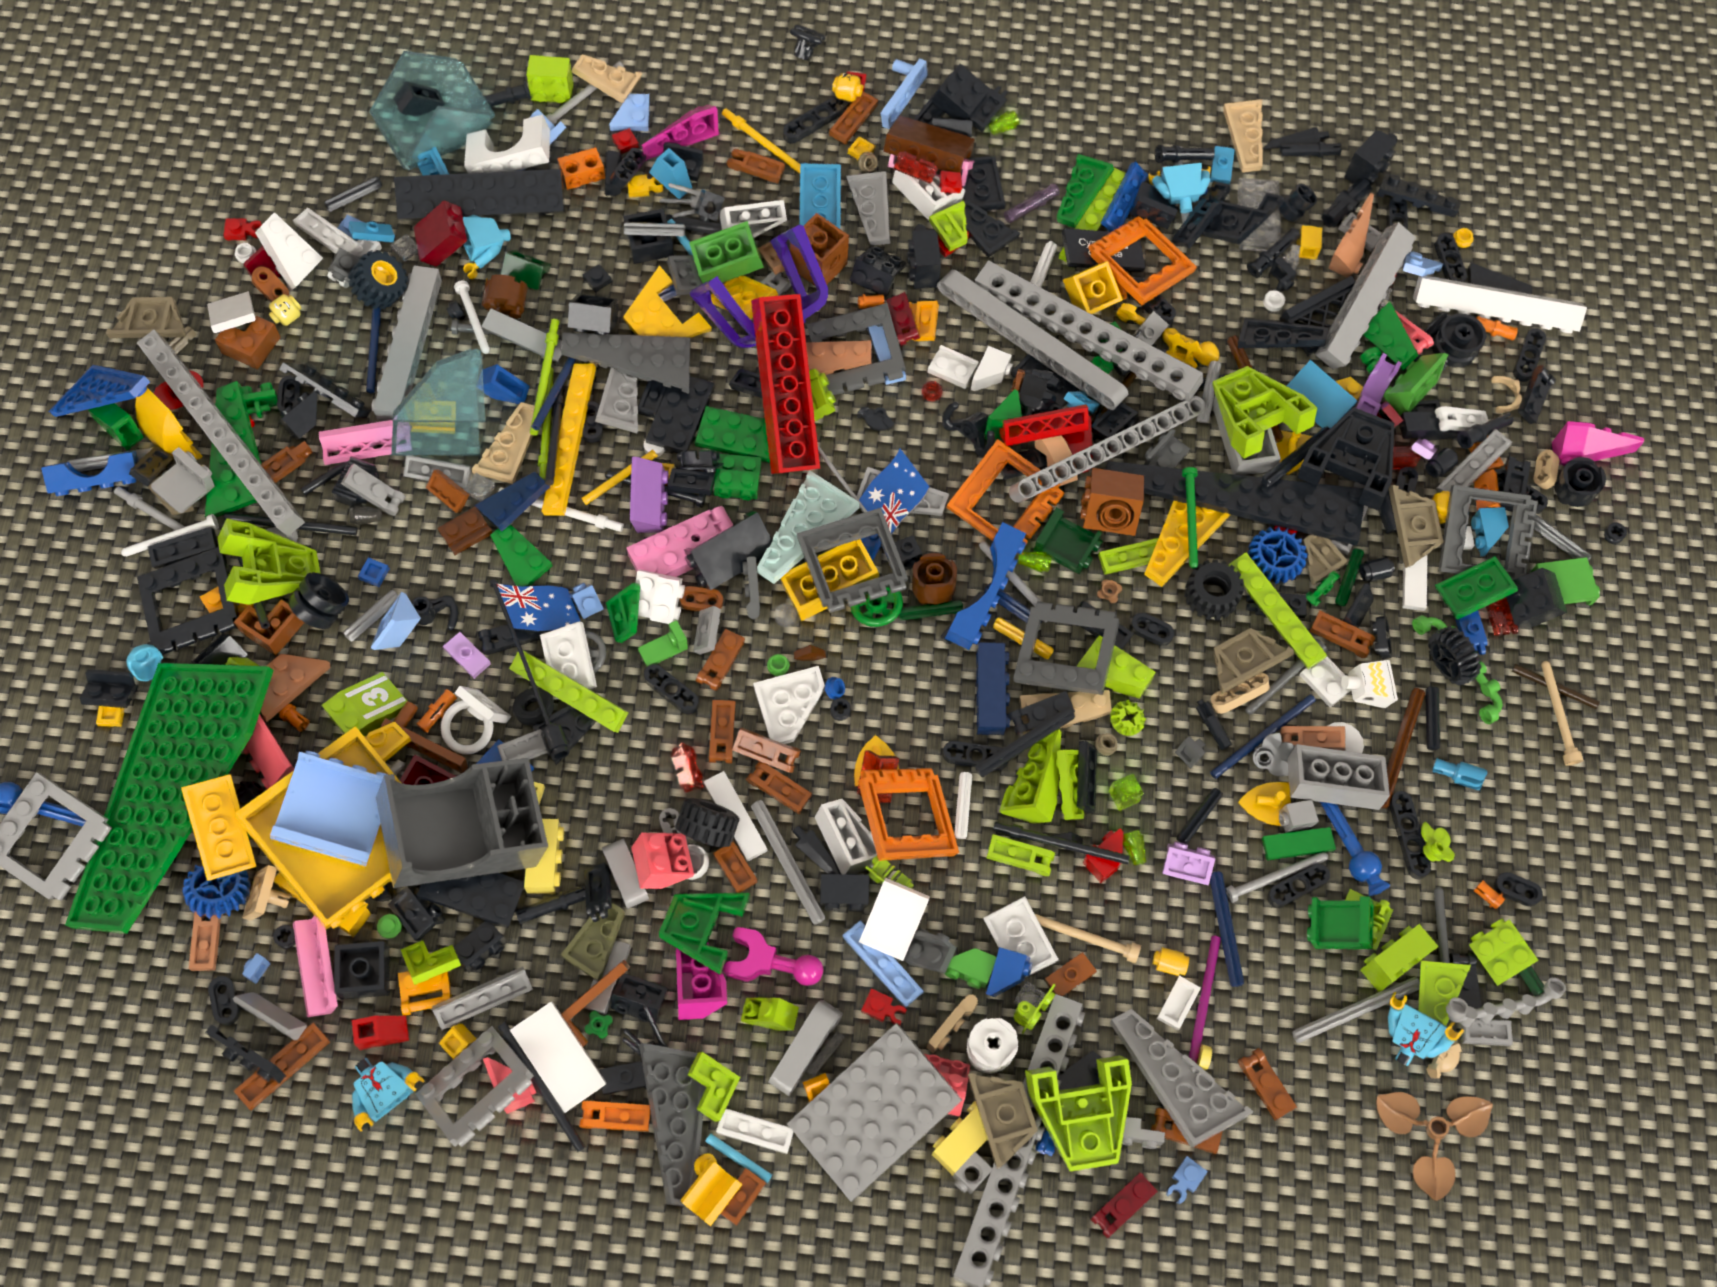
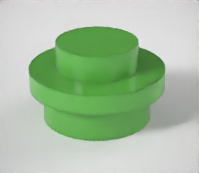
M780 654L773 655L767 662V669L774 676L785 675L790 667L789 660Z
M392 914L384 915L377 924L378 933L387 939L396 937L402 927L399 918Z

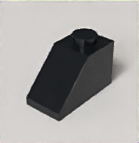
M405 82L393 98L400 113L415 117L445 105L438 89Z

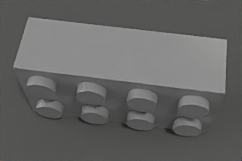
M1215 395L1212 407L1232 473L1244 476L1264 473L1277 465L1281 458L1271 428L1264 430L1262 451L1247 458H1243L1231 446Z
M1296 744L1287 758L1290 798L1380 810L1390 796L1386 759L1384 756Z

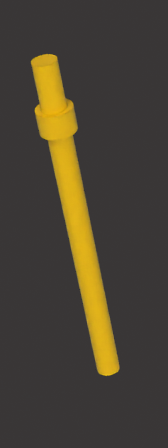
M727 108L722 111V115L731 121L735 128L743 130L800 174V164L749 126L744 118L740 115L736 116Z

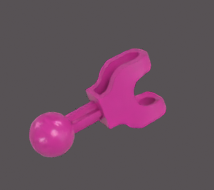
M741 927L734 929V940L748 947L749 955L741 962H726L722 970L726 976L749 982L763 974L771 976L772 970L775 969L793 974L796 981L805 986L814 985L822 978L823 965L817 957L803 955L794 960L778 956L776 947L769 946L758 931Z

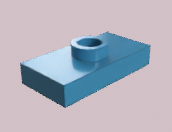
M1215 146L1210 182L1216 181L1230 185L1235 149Z
M349 221L352 239L394 242L395 235L391 225L377 224L376 222Z

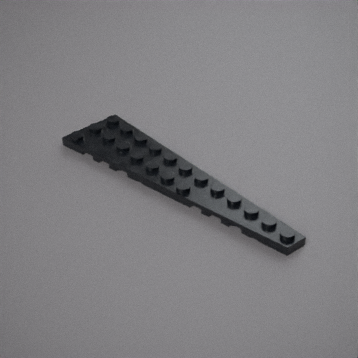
M1114 461L1107 462L1105 470L1143 475L1145 494L1187 503L1186 478L1182 476V469ZM1197 471L1198 475L1194 477L1195 503L1198 507L1356 546L1359 542L1364 505L1358 502L1364 488L1318 484L1316 486L1308 482L1281 479L1266 487L1261 483L1262 477Z

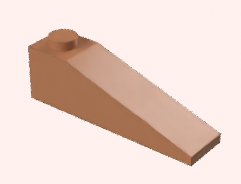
M1372 193L1369 194L1357 215V219H1354L1348 232H1346L1329 265V269L1346 278L1354 273L1358 274L1363 266V263L1360 261L1364 252L1374 194Z

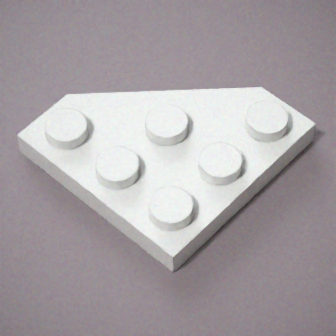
M819 666L753 683L768 737L782 744L795 741L825 690Z

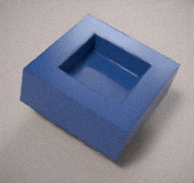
M368 558L358 578L361 581L380 587L389 571V566Z

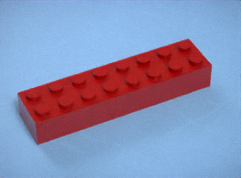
M801 295L758 297L751 300L771 474L820 469Z

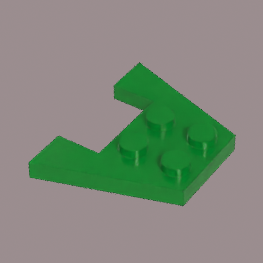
M750 893L675 894L660 928L659 938L716 973L721 974L728 951L708 946V940L720 911L743 917L750 899Z

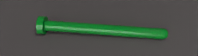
M1187 467L1182 469V476L1186 478L1189 566L1195 569L1198 566L1194 477L1198 473L1197 468Z

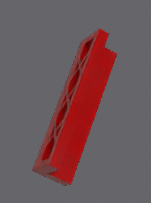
M1085 404L1003 420V428H999L1000 437L1005 446L1089 430L1088 406Z

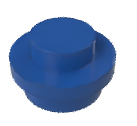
M837 677L827 679L825 692L830 699L835 700L844 695L845 684L842 679Z

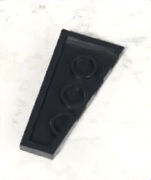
M1387 173L1376 195L1379 197H1384V194L1393 196V201L1400 203L1402 200H1407L1412 203V206L1418 208L1429 206L1428 209L1430 211L1453 218L1456 217L1461 205L1453 197L1442 196L1433 189L1427 190L1415 182H1407L1398 175H1389Z
M283 362L279 369L285 374L288 372L295 374V380L301 384L305 383L316 387L314 391L317 394L326 398H333L331 401L333 404L354 417L367 418L371 411L364 406L365 403L362 400L351 397L347 389L336 386L332 383V378L317 372V367L310 363Z

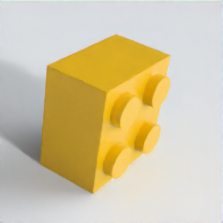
M1108 261L1063 279L1071 303L1090 314L1123 300Z

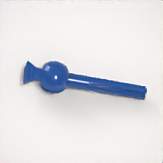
M13 782L0 783L1 814H7L23 792L19 785ZM45 801L37 813L82 827L86 820L70 809Z
M1320 802L1352 857L1349 869L1355 880L1367 882L1368 896L1380 894L1389 888L1390 884L1379 877L1382 870L1380 858L1371 851H1364L1337 804Z

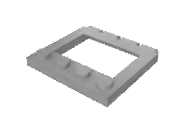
M36 772L0 823V867L47 899L53 900L55 897L62 901L72 887L66 880L76 881L85 868V865L80 860L89 862L99 848V845L94 840L97 839L103 842L112 829L107 824L109 819L41 773ZM50 796L86 820V822L45 880L8 854L11 852V848L17 839H20L25 832L28 823L39 812L42 803Z
M491 1026L415 1094L447 1139L455 1147L458 1144L463 1147L476 1135L473 1132L474 1129L477 1128L480 1131L495 1118L494 1111L497 1110L500 1113L515 1100L512 1096L514 1093L520 1095L532 1084L530 1079L533 1077V1074L500 1034ZM496 1051L512 1072L454 1124L439 1101L443 1099V1095L448 1089H454L462 1082V1078L466 1073L474 1071L479 1067L485 1056Z

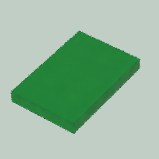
M1496 556L1435 585L1437 592L1456 620L1518 591L1517 585Z

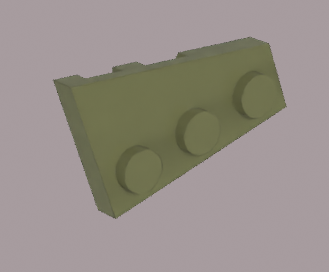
M612 903V908L608 909L607 918L602 919L600 916V920L594 923L590 916L562 952V958L598 982L602 978L625 915L624 910Z

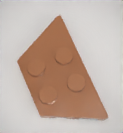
M280 654L266 665L274 671L261 708L263 720L268 722L330 669V663L325 660Z

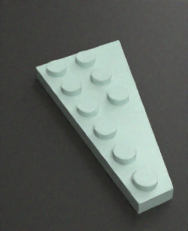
M809 470L804 484L802 483L799 488L797 497L793 499L778 532L776 531L770 547L767 548L758 564L757 573L775 584L804 558L797 539V533L848 518L859 509V502Z

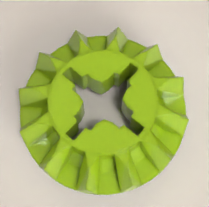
M1129 700L1120 701L1111 710V724L1122 735H1136L1144 728L1146 720L1143 714L1144 710L1140 709L1138 703H1133ZM1126 713H1127L1128 715H1130V714H1132V715L1134 714V715H1135V716L1131 719V721H1130V720H1127V721L1124 720V721H1122V719H1124V717L1126 716Z

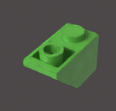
M977 948L971 949L952 957L945 975L955 980L961 978L967 981V985L975 989H980V987L985 989L993 971L996 956Z

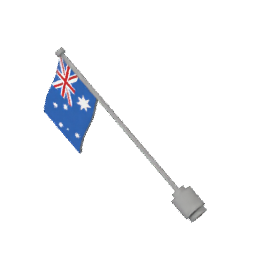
M818 445L819 454L850 496L859 502V508L862 512L865 513L878 508L882 509L891 535L901 521L921 503L930 488L904 452L899 449L892 462L870 483L860 499H858Z

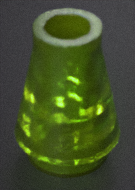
M1007 110L994 122L990 123L989 128L992 134L995 135L1016 129L1020 122L1014 110L1010 112Z
M1022 552L1021 555L1019 554L1018 564L1043 573V571L1049 572L1052 555H1048L1047 552Z
M1140 830L1123 834V846L1128 855L1131 856L1133 866L1146 863L1144 835H1141Z

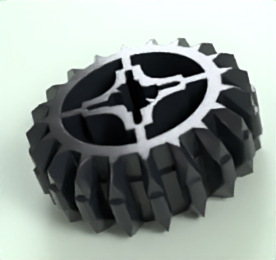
M1449 626L1437 630L1429 638L1428 647L1430 649L1429 654L1432 655V661H1434L1436 667L1445 676V679H1449L1452 684H1457L1458 686L1468 684L1480 674L1481 664L1479 662L1481 660L1477 656L1478 651L1474 649V644H1471L1469 637L1464 636V632H1459L1456 627Z

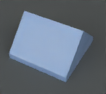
M400 593L381 619L371 645L372 649L400 647L421 619L405 593Z

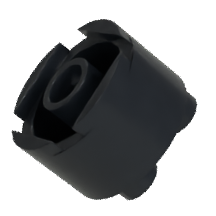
M1577 457L1572 459L1557 475L1554 489L1558 496V501L1564 505L1568 504L1574 507H1583L1591 504L1606 484V474L1603 468L1595 465V461L1590 458Z

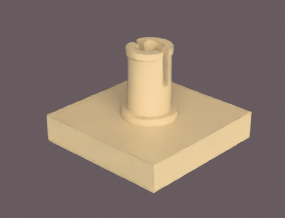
M267 865L255 873L242 916L243 919L252 921L263 915L267 903L281 906L282 908L287 907L289 903L287 899H290L291 894L271 889L277 871L276 867Z

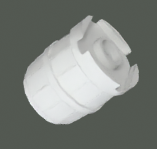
M1000 1018L981 1020L974 1026L967 1041L968 1058L971 1064L983 1073L992 1074L1002 1071L1010 1065L1018 1050L1016 1031L1010 1023ZM995 1038L998 1040L997 1044L1000 1047L998 1049L989 1048L987 1039L993 1040Z

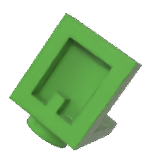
M677 620L669 623V633L638 648L647 667L688 649L687 638Z

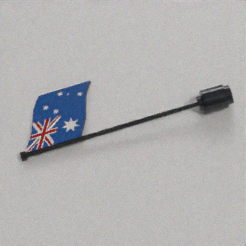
M492 579L489 581V584L495 590L547 724L541 732V738L548 755L553 760L562 759L570 753L568 739L561 725L551 724L515 630L536 633L550 632L579 622L580 618L567 588L557 586H511L499 584L497 579Z

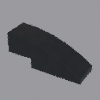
M1403 412L1401 415L1403 421L1399 423L1403 439L1420 438L1428 441L1456 439L1457 434L1460 432L1457 430L1441 431L1439 428L1440 420L1436 417L1435 412Z

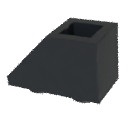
M315 391L311 393L304 392L296 399L299 402L293 408L289 405L280 413L282 417L278 421L295 440L300 439L316 425L318 394Z

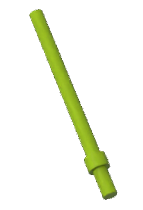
M551 319L549 333L546 334L545 343L547 345L531 426L545 401L554 349L559 339L557 333L560 321L558 319ZM531 427L530 434L538 435L539 430H534Z
M552 367L550 370L545 400L551 388L553 387L554 369ZM552 407L542 424L541 454L538 456L539 476L543 480L546 477Z

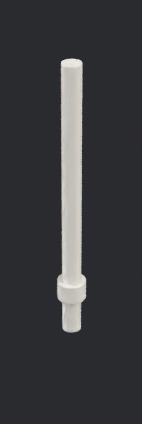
M538 498L531 505L542 508L544 500ZM566 508L565 516L595 524V527L601 529L609 528L619 532L623 530V523L610 520L607 516L600 514L596 516L573 508Z

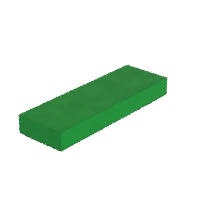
M1331 827L1262 837L1267 860L1333 852L1336 850Z

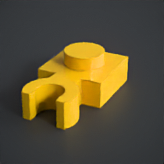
M647 174L635 175L628 184L629 198L649 196V191L661 193L663 192V185H656L660 182L655 177L647 179Z

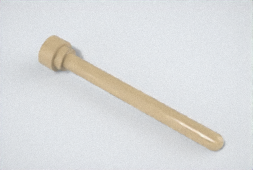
M1544 661L1541 667L1566 749L1564 751L1565 755H1563L1564 763L1566 766L1575 765L1584 761L1581 751H1578V748L1574 746L1551 664L1548 661Z
M1035 914L1038 922L1043 927L1121 953L1123 957L1127 958L1126 961L1135 964L1137 962L1141 949L1139 944L1132 942V944L1127 943L1124 945Z

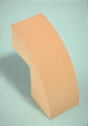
M1062 435L1035 440V448L1047 456V467L1072 456ZM1055 470L1056 475L1059 477L1060 475L1058 471ZM1076 475L1060 483V486L1078 480V476Z

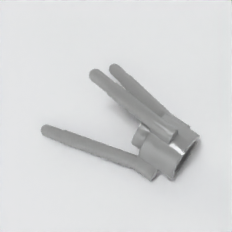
M669 183V187L694 194L695 196H691V199L661 198L659 200L661 203L690 204L691 208H695L701 191ZM709 202L704 206L705 211L708 210ZM695 209L674 213L672 217L696 214L694 213Z

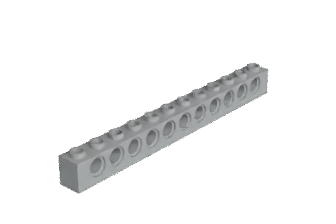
M989 260L975 279V283L1019 314L1022 315L1024 313L1034 323H1041L1051 332H1058L1064 335L1068 341L1081 344L1085 350L1089 352L1094 351L1100 354L1104 360L1117 363L1121 369L1136 373L1138 378L1153 382L1160 390L1166 389L1179 400L1185 399L1190 402L1203 383V372ZM997 284H1003L1001 287H995ZM1015 293H1020L1018 296H1012ZM1032 302H1037L1034 306L1029 305ZM1050 311H1054V312H1055V313L1052 314V315H1047V313L1050 312ZM1066 321H1073L1071 324H1064ZM1084 330H1090L1087 334L1082 333ZM1102 339L1109 340L1106 343H1100ZM1119 349H1126L1123 353L1117 352ZM1138 358L1145 359L1143 362L1135 361ZM1155 368L1163 369L1160 372L1153 371ZM1175 377L1181 378L1178 382L1172 381Z
M152 330L137 342L139 347L274 525L287 536L303 525L305 521L168 342L155 330Z
M1057 994L1054 996L1028 1070L1049 1065L1056 1070L1057 1080L1060 1071H1066L1070 1059L1066 1057L1068 1048H1074L1078 1036L1074 1034L1076 1026L1081 1027L1085 1017V1013L1082 1012V1003ZM1064 1020L1069 1023L1070 1027L1066 1030H1061L1056 1024ZM1051 1043H1058L1062 1049L1055 1053L1050 1051L1048 1046ZM1026 1076L1023 1086L1031 1111L1035 1112L1038 1116L1035 1120L1038 1131L1026 1145L1011 1157L1020 1160L1021 1165L1017 1169L1009 1168L1007 1162L1000 1169H997L994 1162L993 1170L990 1173L954 1273V1280L971 1287H984L991 1284L994 1271L990 1270L994 1260L999 1261L1003 1249L999 1245L1002 1236L1007 1237L1012 1223L1008 1221L1011 1211L1015 1213L1020 1201V1198L1016 1197L1019 1187L1024 1189L1029 1175L1025 1173L1027 1164H1033L1037 1150L1033 1149L1036 1140L1041 1141L1045 1127L1041 1126L1042 1120L1028 1096ZM1058 1080V1087L1060 1088L1061 1080ZM1007 1181L1011 1183L1013 1188L1010 1192L1003 1193L998 1189L999 1184ZM994 1205L1001 1206L1004 1209L1003 1215L1000 1217L992 1216L989 1212L991 1207ZM986 1229H990L995 1233V1238L990 1242H986L981 1238V1233ZM979 1253L985 1255L987 1258L986 1263L983 1266L974 1265L972 1262L974 1255Z

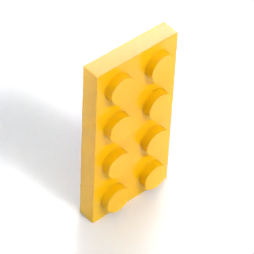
M231 774L182 787V794L207 881L257 867L247 831L235 816V812L240 810Z

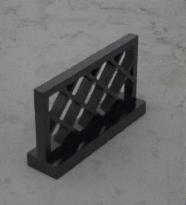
M1350 276L1285 310L1279 320L1285 323L1302 321L1306 325L1312 324L1330 329L1331 325L1325 323L1326 315L1336 318L1344 304L1345 295L1350 293L1356 281ZM1330 303L1339 305L1338 313L1328 311ZM1313 312L1323 314L1321 322L1311 319ZM1302 347L1307 356H1310L1317 352L1319 347L1312 349L1310 347Z

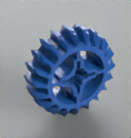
M1279 526L1275 531L1269 527L1266 532L1262 530L1258 535L1254 536L1248 546L1249 551L1247 553L1265 577H1267L1268 581L1273 579L1275 585L1280 580L1284 584L1288 580H1294L1303 571L1302 569L1305 567V560L1307 559V553H1304L1306 546L1300 545L1302 539H1295L1296 533L1288 534V528L1282 532ZM1279 550V552H1278V559H1277V561H1276V560H1275V559H1276V556H1277V555H1276V552Z
M195 865V872H188V878L184 879L182 892L185 897V903L192 912H197L200 917L206 914L209 920L213 915L220 919L221 914L226 913L230 916L231 910L239 911V905H245L246 898L250 894L251 883L248 880L249 876L246 870L207 881L203 866Z

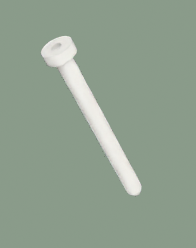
M458 281L454 285V289L462 298L482 353L488 354L490 348L468 293L470 290L469 284L466 281Z
M211 514L206 517L207 520L123 548L121 553L127 557L147 550V546L212 527L216 530L219 528L218 521Z

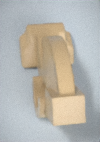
M1453 1043L1446 1052L1433 1058L1432 1063L1427 1067L1428 1075L1431 1078H1440L1441 1072H1450L1457 1066L1460 1057L1459 1052H1462L1460 1043Z

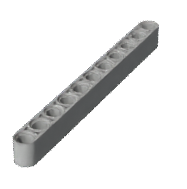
M952 269L937 283L939 291L944 296L1106 408L1114 410L1127 397L1128 391L1122 383L960 272Z
M1194 396L1190 402L1185 400L1022 479L1010 487V498L1018 503L1023 502L1202 414L1205 410V402L1202 398ZM1055 470L1058 471L1060 475L1059 477L1056 475ZM1038 478L1042 481V486L1038 483ZM1020 487L1024 489L1025 495L1022 494Z

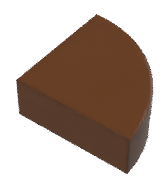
M808 645L794 652V659L800 661H815L826 658L825 650L813 645Z

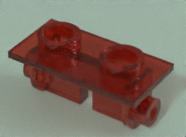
M906 151L898 153V160L893 167L896 171L929 184L932 183L938 170V166L934 165L935 163L920 159L918 162L916 161V156L906 153Z
M680 742V747L673 748L671 753L675 770L684 769V771L677 773L680 788L685 793L692 791L693 786L703 789L701 782L703 776L695 762L697 759L695 750Z

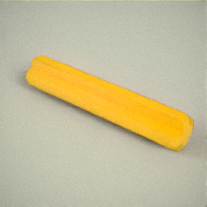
M998 617L993 624V628L1022 645L1025 631ZM1037 639L1034 652L1045 659H1049L1054 649Z

